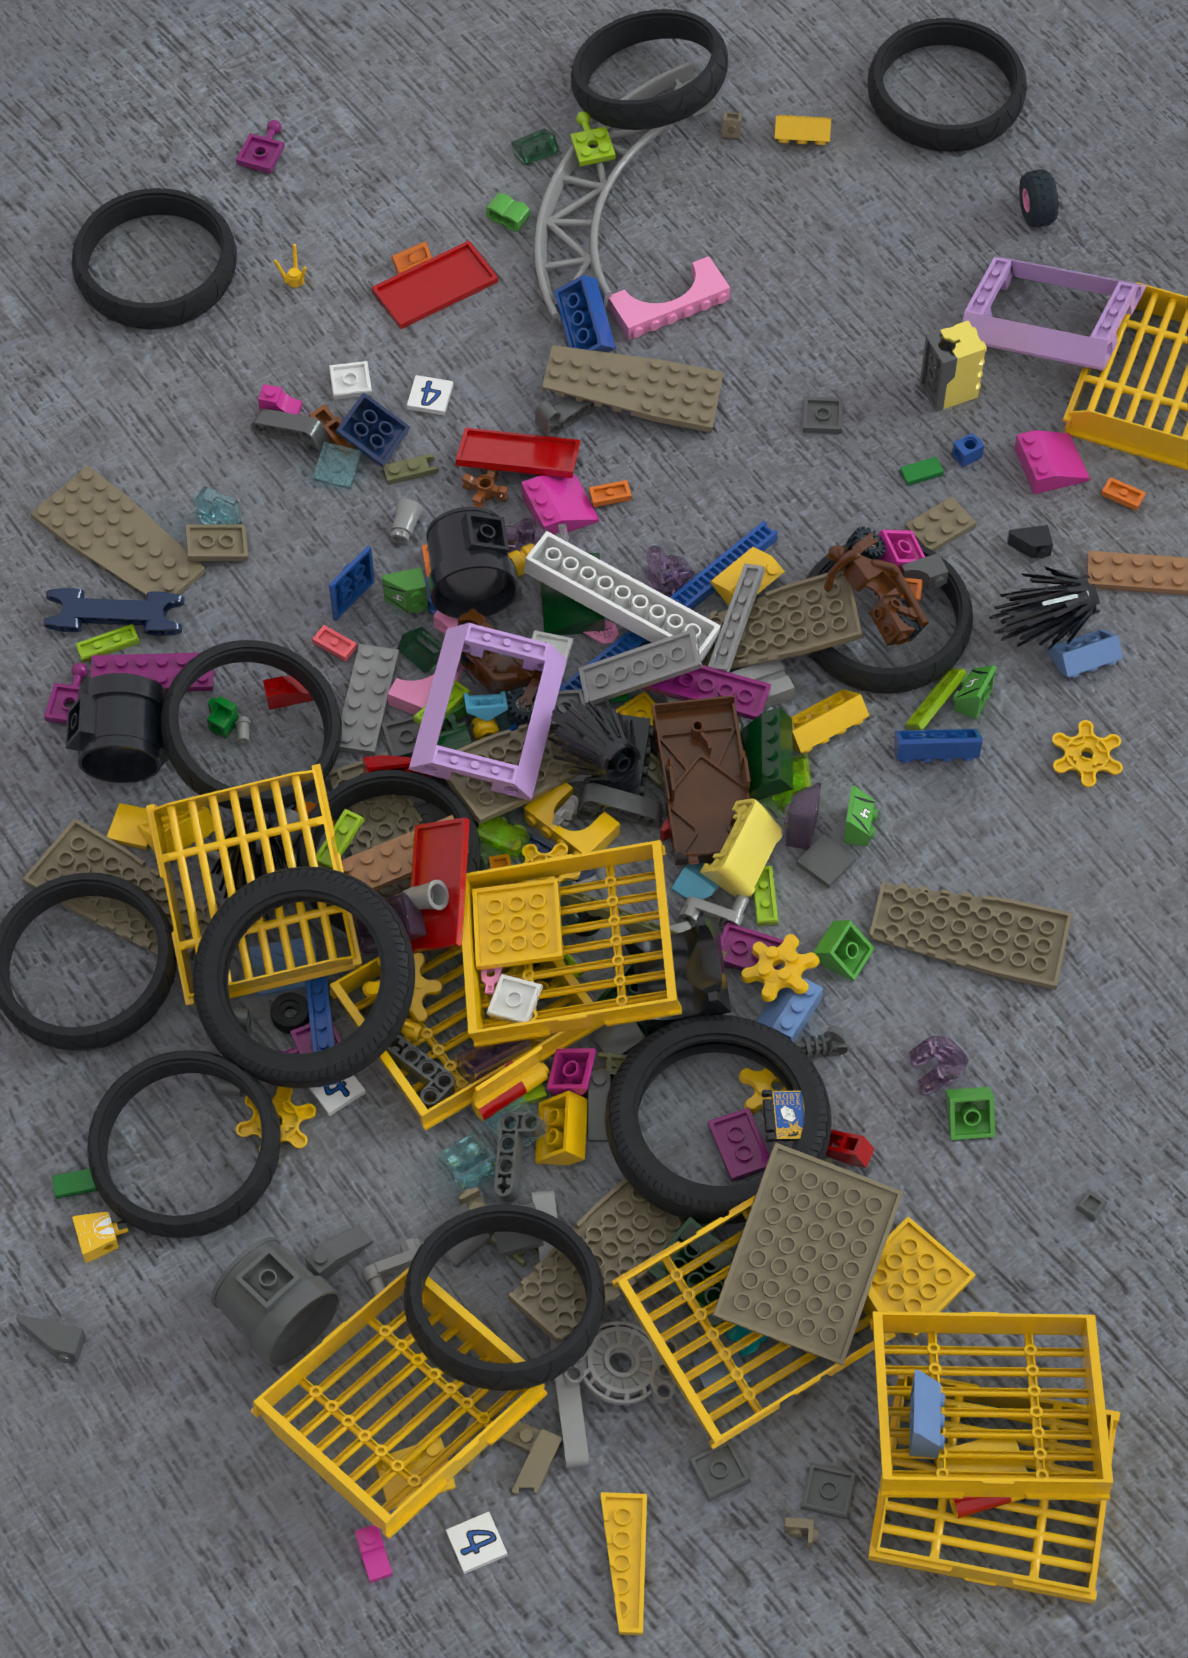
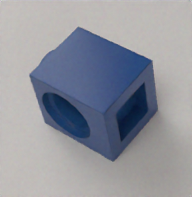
M971 433L953 442L952 455L962 467H965L982 458L984 444L980 438Z

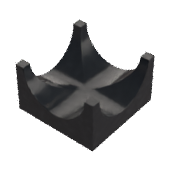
M705 916L698 917L697 924L694 927L671 935L676 992L682 1007V1014L637 1021L648 1031L662 1028L670 1023L689 1017L713 1014L722 1015L732 1012L719 930ZM662 939L625 945L629 955L663 950ZM664 959L633 964L636 975L665 970ZM666 979L637 983L639 995L667 990Z

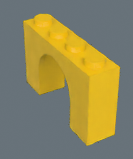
M568 783L558 786L524 807V818L527 824L538 828L545 838L552 839L556 844H566L568 853L573 855L604 850L620 835V823L606 812H603L589 827L579 831H570L562 828L560 825H553L555 813L573 795V787Z

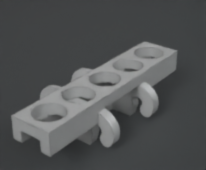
M570 796L555 813L553 825L559 826L562 824L567 826L569 822L565 821V819L570 821L574 819L572 815L577 814L579 803L577 796Z

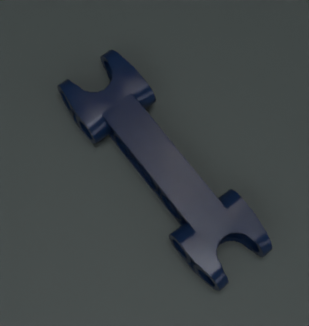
M76 588L50 589L46 592L47 600L62 605V610L59 614L44 618L43 626L50 630L80 632L82 623L140 625L144 626L145 634L153 636H169L182 633V624L165 618L166 613L170 609L184 605L185 598L178 594L151 591L147 593L146 601L84 598L85 592Z

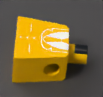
M109 1212L72 1217L85 1263L117 1249L119 1245L116 1236L129 1232L124 1220L112 1223Z

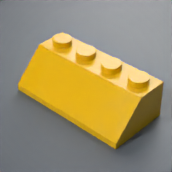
M842 689L792 716L793 751L802 754L808 753L815 745L824 744L830 740V737L846 732L848 727L863 723V719L869 717V713L862 695Z

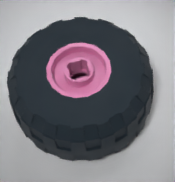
M1044 169L1026 172L1021 177L1019 185L1020 206L1024 219L1032 227L1051 225L1057 219L1059 212L1058 193L1054 178L1050 172Z

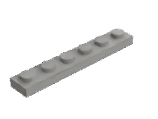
M744 564L708 667L726 672L730 671L765 572L763 566Z

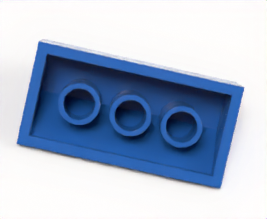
M582 275L554 291L569 347L607 353L616 349L597 278Z
M978 729L895 731L894 755L900 762H912V759H920L922 762H931L933 759L953 761V758L972 761L974 758H980L983 738Z

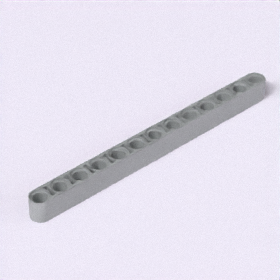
M554 1190L531 1192L532 1202H534L536 1209L557 1218ZM543 1241L544 1246L538 1247L540 1263L554 1247ZM567 1336L558 1343L550 1338L551 1351L567 1339ZM571 1369L567 1371L571 1379H578V1372ZM562 1375L555 1378L566 1468L589 1466L580 1386L567 1385L563 1381Z

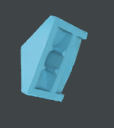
M500 691V694L468 696V693L464 694L466 712L485 721H489L508 710L505 691Z
M701 862L697 865L688 864L685 866L671 890L684 899L696 897L704 900L712 896L719 886L700 873L704 865Z

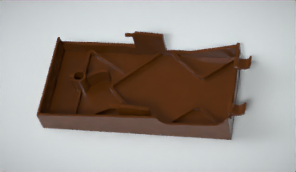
M735 695L652 704L651 715L675 865H697L701 862L714 861L713 855L721 852L736 822L733 816L737 813L732 810L735 802L750 799L749 787L751 781L746 752L742 748L734 700Z

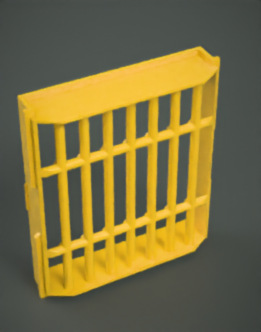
M1146 285L1135 308L1144 311L1141 322L1129 320L1131 315L1125 314L1116 331L1118 343L1104 370L1101 371L1100 376L1090 375L1092 368L1086 367L1082 369L1063 417V421L1066 422L1064 433H1070L1072 437L1188 471V420L1182 437L1170 434L1178 411L1184 410L1188 412V403L1182 402L1188 386V363L1175 398L1171 399L1163 396L1181 345H1188V336H1185L1188 329V296ZM1152 314L1163 317L1159 328L1148 325ZM1170 319L1182 322L1178 333L1167 331ZM1132 328L1137 330L1119 381L1118 383L1109 381L1107 377L1125 329ZM1144 334L1155 335L1154 343L1137 388L1126 386L1125 384ZM1163 339L1173 340L1174 344L1156 393L1144 391ZM1086 383L1095 384L1096 387L1087 410L1076 411ZM1104 388L1114 390L1106 414L1095 412ZM1123 393L1133 396L1125 420L1113 417ZM1141 399L1152 401L1144 426L1133 423ZM1161 404L1171 407L1163 431L1151 428Z
M321 764L312 765V770L289 773L166 803L159 807L155 804L146 806L159 874L161 878H164L174 927V931L171 934L186 1006L192 1005L196 1007L193 992V974L188 949L195 947L197 952L202 938L186 864L187 857L198 855L211 919L218 909L206 855L207 852L219 850L229 898L236 890L227 851L228 847L240 845L248 884L255 880L248 847L249 842L261 841L268 874L275 871L269 838L281 835L287 866L292 868L296 867L290 832L302 830L309 866L318 867L311 827L324 824L333 870L344 873L341 856L336 846L335 831ZM315 780L322 816L308 819L301 782ZM293 785L300 821L287 824L280 788ZM268 790H272L279 822L278 827L270 829L266 828L259 794ZM251 795L258 831L246 834L239 798ZM230 800L237 837L225 839L218 803ZM210 805L217 840L208 844H204L197 810L198 807ZM189 810L196 846L183 849L176 813ZM165 815L169 817L175 851L170 853L167 850L161 816ZM173 860L178 862L193 937L190 940L185 939L170 861ZM304 902L295 903L297 914L285 917L283 906L275 909L276 919L264 922L263 917L255 922L256 924H253L247 930L238 944L245 980L232 982L229 968L228 989L230 999L361 967V953L352 914L334 905L327 907L326 903L317 902L318 909L306 912ZM339 912L343 913L351 956L337 958L329 915ZM318 917L321 919L329 960L316 962L308 920ZM297 922L300 924L308 965L295 967L287 929L289 924ZM278 927L287 970L274 972L266 931ZM257 932L266 975L253 977L245 936Z
M661 840L575 855L556 856L540 861L466 873L462 952L468 1034L473 1040L475 1048L545 1037L551 1033L593 1026H613L682 1014V1007L676 992L663 855H666ZM654 859L655 871L615 878V865ZM606 867L607 877L605 880L559 887L560 896L608 888L607 899L562 906L560 908L561 915L610 908L609 919L562 926V935L611 927L612 937L610 939L563 946V955L613 947V958L533 971V963L524 964L525 971L523 973L509 976L534 982V980L615 967L616 976L613 979L542 990L539 1000L617 987V998L543 1011H536L535 1008L531 1020L527 1022L512 1023L498 1018L486 1020L485 1008L489 1007L491 999L484 1000L483 989L486 987V984L482 982L481 970L476 968L472 889L515 882L523 883L527 880ZM656 880L657 891L617 897L616 886ZM658 899L659 910L619 917L618 906ZM660 919L661 930L621 937L620 925ZM662 939L663 950L623 956L622 945ZM664 959L665 970L631 976L624 975V965ZM666 979L667 990L626 996L625 985Z
M462 946L453 947L425 963L421 968V974L427 973L461 953ZM377 958L330 984L329 994L333 999L338 998L357 1028L365 1020L359 1011L373 1004L377 997H366L353 1004L347 994L361 987L367 981H371L378 976L381 977V968L377 963ZM563 960L539 962L540 965L533 968V971L563 967L566 964ZM463 964L441 976L438 980L445 985L464 974ZM512 966L502 967L501 973L508 971ZM573 974L550 977L552 980L547 983L549 989L580 984ZM465 986L425 1008L428 1012V1017L465 996ZM586 992L564 995L539 1011L561 1008L568 1003L573 1006L593 1001ZM467 1008L432 1028H427L424 1023H418L423 1026V1030L418 1042L412 1041L411 1044L416 1047L426 1041L432 1049L426 1055L433 1060L438 1057L444 1068L454 1076L455 1093L429 1109L425 1107L416 1094L426 1086L419 1081L411 1086L405 1078L408 1073L402 1068L399 1069L387 1051L378 1059L420 1117L421 1126L427 1131L471 1105L475 1087L506 1068L505 1064L510 1061H517L540 1045L543 1048L539 1061L541 1063L555 1055L556 1049L567 1048L603 1025L551 1033L549 1036L529 1039L467 1077H462L457 1070L458 1068L499 1044L475 1048L452 1061L445 1053L471 1038L468 1030L442 1045L438 1044L434 1036L466 1018ZM408 1013V1016H409L408 1019H410L411 1021L415 1022V1021L413 1020L411 1014ZM429 1098L428 1100H426V1102L435 1101L434 1098Z
M755 1195L729 1210L728 1216L718 1218L698 1230L696 1235L686 1241L674 1243L611 1281L615 1289L621 1288L633 1314L697 1420L712 1439L708 1441L712 1450L778 1410L780 1402L793 1394L798 1395L819 1382L825 1374L831 1377L874 1350L873 1340L846 1357L843 1365L834 1363L835 1365L762 1409L755 1397L757 1394L819 1356L806 1353L750 1388L743 1376L791 1346L780 1342L738 1368L731 1356L764 1335L751 1332L725 1348L719 1336L736 1325L725 1321L713 1328L707 1316L714 1312L718 1299L701 1308L695 1298L696 1295L726 1278L730 1265L692 1288H689L683 1279V1276L738 1244L742 1231L680 1268L675 1266L670 1257L741 1213L747 1220ZM663 1261L670 1274L635 1294L628 1281ZM675 1282L682 1294L648 1314L641 1302ZM872 1284L863 1307L866 1317L858 1321L854 1334L870 1325L873 1311L888 1312ZM687 1301L693 1314L660 1334L653 1321ZM699 1321L706 1333L676 1352L671 1353L665 1341ZM883 1333L884 1343L896 1336L895 1333ZM711 1341L718 1353L688 1372L683 1373L677 1361ZM723 1361L730 1373L696 1394L689 1381ZM735 1381L742 1393L708 1414L701 1401ZM748 1401L755 1414L721 1435L713 1422Z
M409 1268L351 1318L341 1323L322 1340V1343L253 1401V1408L250 1410L256 1418L261 1416L278 1438L373 1525L382 1529V1533L388 1539L447 1487V1482L488 1445L492 1446L548 1393L544 1390L545 1383L531 1388L511 1390L486 1412H481L474 1405L490 1390L479 1388L470 1397H464L457 1390L465 1383L458 1380L448 1383L441 1377L444 1374L443 1371L438 1367L431 1368L425 1362L428 1358L423 1352L415 1354L409 1348L415 1342L412 1333L404 1339H398L393 1334L406 1321L405 1310L388 1325L381 1324L375 1317L404 1293L405 1280ZM427 1277L422 1293L423 1307L431 1314L428 1320L432 1326L439 1321L447 1328L440 1335L445 1342L456 1335L464 1342L457 1350L466 1354L472 1349L480 1356L478 1360L504 1364L525 1361L430 1277ZM367 1324L378 1332L318 1386H314L306 1379L308 1375ZM386 1339L394 1347L335 1400H329L323 1394L383 1340ZM400 1354L410 1361L351 1415H346L339 1409ZM417 1368L426 1375L419 1384L367 1430L361 1429L356 1424L362 1416ZM435 1383L443 1390L383 1445H379L372 1439L376 1433L431 1384ZM299 1384L308 1394L282 1416L273 1406ZM523 1393L493 1422L491 1421V1419L496 1414H498L507 1404H509L518 1394ZM451 1397L460 1405L400 1460H396L388 1453L447 1399ZM316 1400L324 1409L298 1431L289 1422ZM466 1412L476 1419L472 1425L419 1473L412 1475L405 1468ZM331 1415L341 1422L317 1445L312 1444L306 1438ZM483 1426L485 1427V1429L480 1434H478L469 1444H467L458 1454H456L424 1485L422 1484V1482L430 1474H432L441 1464H443L474 1434H476ZM347 1430L351 1431L357 1439L332 1461L322 1453ZM365 1444L374 1453L347 1476L339 1466ZM379 1460H383L390 1469L364 1491L355 1482ZM398 1474L407 1483L380 1506L372 1497ZM415 1489L416 1492L390 1515L389 1512Z
M873 1311L872 1319H870V1330H873L882 1468L880 1497H1024L1038 1500H1110L1113 1475L1095 1315ZM883 1333H927L928 1346L884 1345ZM937 1333L1024 1335L1025 1347L939 1346L937 1344ZM1033 1335H1081V1348L1036 1347ZM885 1354L929 1355L930 1365H885ZM938 1355L1026 1356L1027 1367L940 1366ZM1035 1357H1081L1082 1368H1038ZM915 1370H920L926 1375H930L931 1378L939 1383L940 1376L1028 1377L1029 1388L941 1386V1393H945V1396L1030 1397V1409L941 1407V1414H945V1417L1032 1418V1430L948 1429L944 1427L940 1428V1435H944L945 1438L1034 1439V1451L947 1450L944 1443V1449L939 1450L938 1458L909 1456V1449H891L890 1437H910V1428H889V1416H910V1407H888L887 1395L910 1396L912 1386H887L886 1375H914ZM1037 1377L1084 1378L1085 1389L1040 1388ZM1039 1398H1086L1087 1410L1042 1409ZM1041 1418L1088 1419L1089 1431L1044 1430ZM1043 1439L1090 1440L1091 1452L1046 1451L1043 1446ZM891 1458L936 1459L937 1471L892 1470ZM946 1459L1035 1460L1036 1472L948 1471L946 1469ZM1045 1461H1092L1093 1473L1047 1472Z
M898 1375L896 1386H912L914 1375ZM940 1378L942 1387H979L976 1384ZM895 1395L893 1407H903L904 1400L910 1401V1396ZM945 1396L954 1398V1400L945 1398L944 1405L945 1408H995L964 1402L963 1400L1002 1408H1031L1030 1397ZM1039 1398L1042 1409L1087 1410L1086 1405ZM1105 1409L1112 1464L1115 1433L1120 1412ZM891 1416L889 1428H900L901 1422L910 1423V1416ZM951 1417V1421L945 1420L944 1427L948 1429H987L961 1424V1417ZM1002 1418L1032 1424V1418ZM1041 1418L1042 1426L1049 1427V1430L1089 1431L1088 1425L1060 1419ZM1065 1419L1088 1424V1419ZM890 1437V1448L896 1449L897 1443L910 1446V1437ZM948 1438L947 1443H945L946 1449L958 1446L957 1438ZM1016 1439L1017 1444L1034 1447V1439ZM1043 1439V1446L1046 1451L1091 1452V1448L1057 1442L1058 1440ZM891 1458L892 1470L893 1466H899L919 1471H937V1466L933 1463L913 1459ZM1024 1460L1027 1469L1036 1470L1035 1460ZM1045 1461L1047 1472L1093 1473V1471L1054 1464L1055 1461ZM879 1487L867 1560L963 1578L965 1581L979 1584L998 1585L1093 1604L1097 1597L1095 1588L1107 1500H1074L1095 1504V1518L1048 1509L1049 1500H1040L1039 1507L1016 1502L995 1507L997 1509L1036 1516V1529L969 1516L956 1519L953 1513L946 1512L948 1498H938L937 1510L888 1501V1497H880ZM886 1510L934 1519V1531L932 1533L884 1523ZM1048 1518L1093 1527L1092 1540L1046 1532V1520ZM944 1522L1032 1538L1034 1540L1033 1551L1029 1552L943 1535ZM882 1533L931 1542L930 1556L880 1547ZM1047 1541L1090 1550L1089 1563L1042 1554L1043 1542ZM943 1544L1030 1561L1029 1576L939 1559L940 1548ZM1040 1564L1086 1572V1587L1040 1579Z

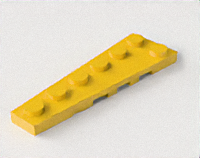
M601 1492V1505L619 1635L643 1636L647 1494Z

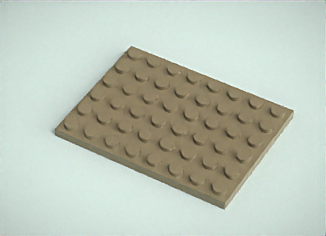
M775 1142L712 1316L843 1365L904 1191Z

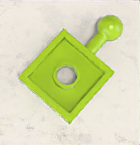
M586 111L579 112L576 116V121L583 127L584 131L570 134L579 166L616 159L606 126L591 129L589 125L591 116ZM590 145H596L597 147H596V148H590V147H588V146H590Z

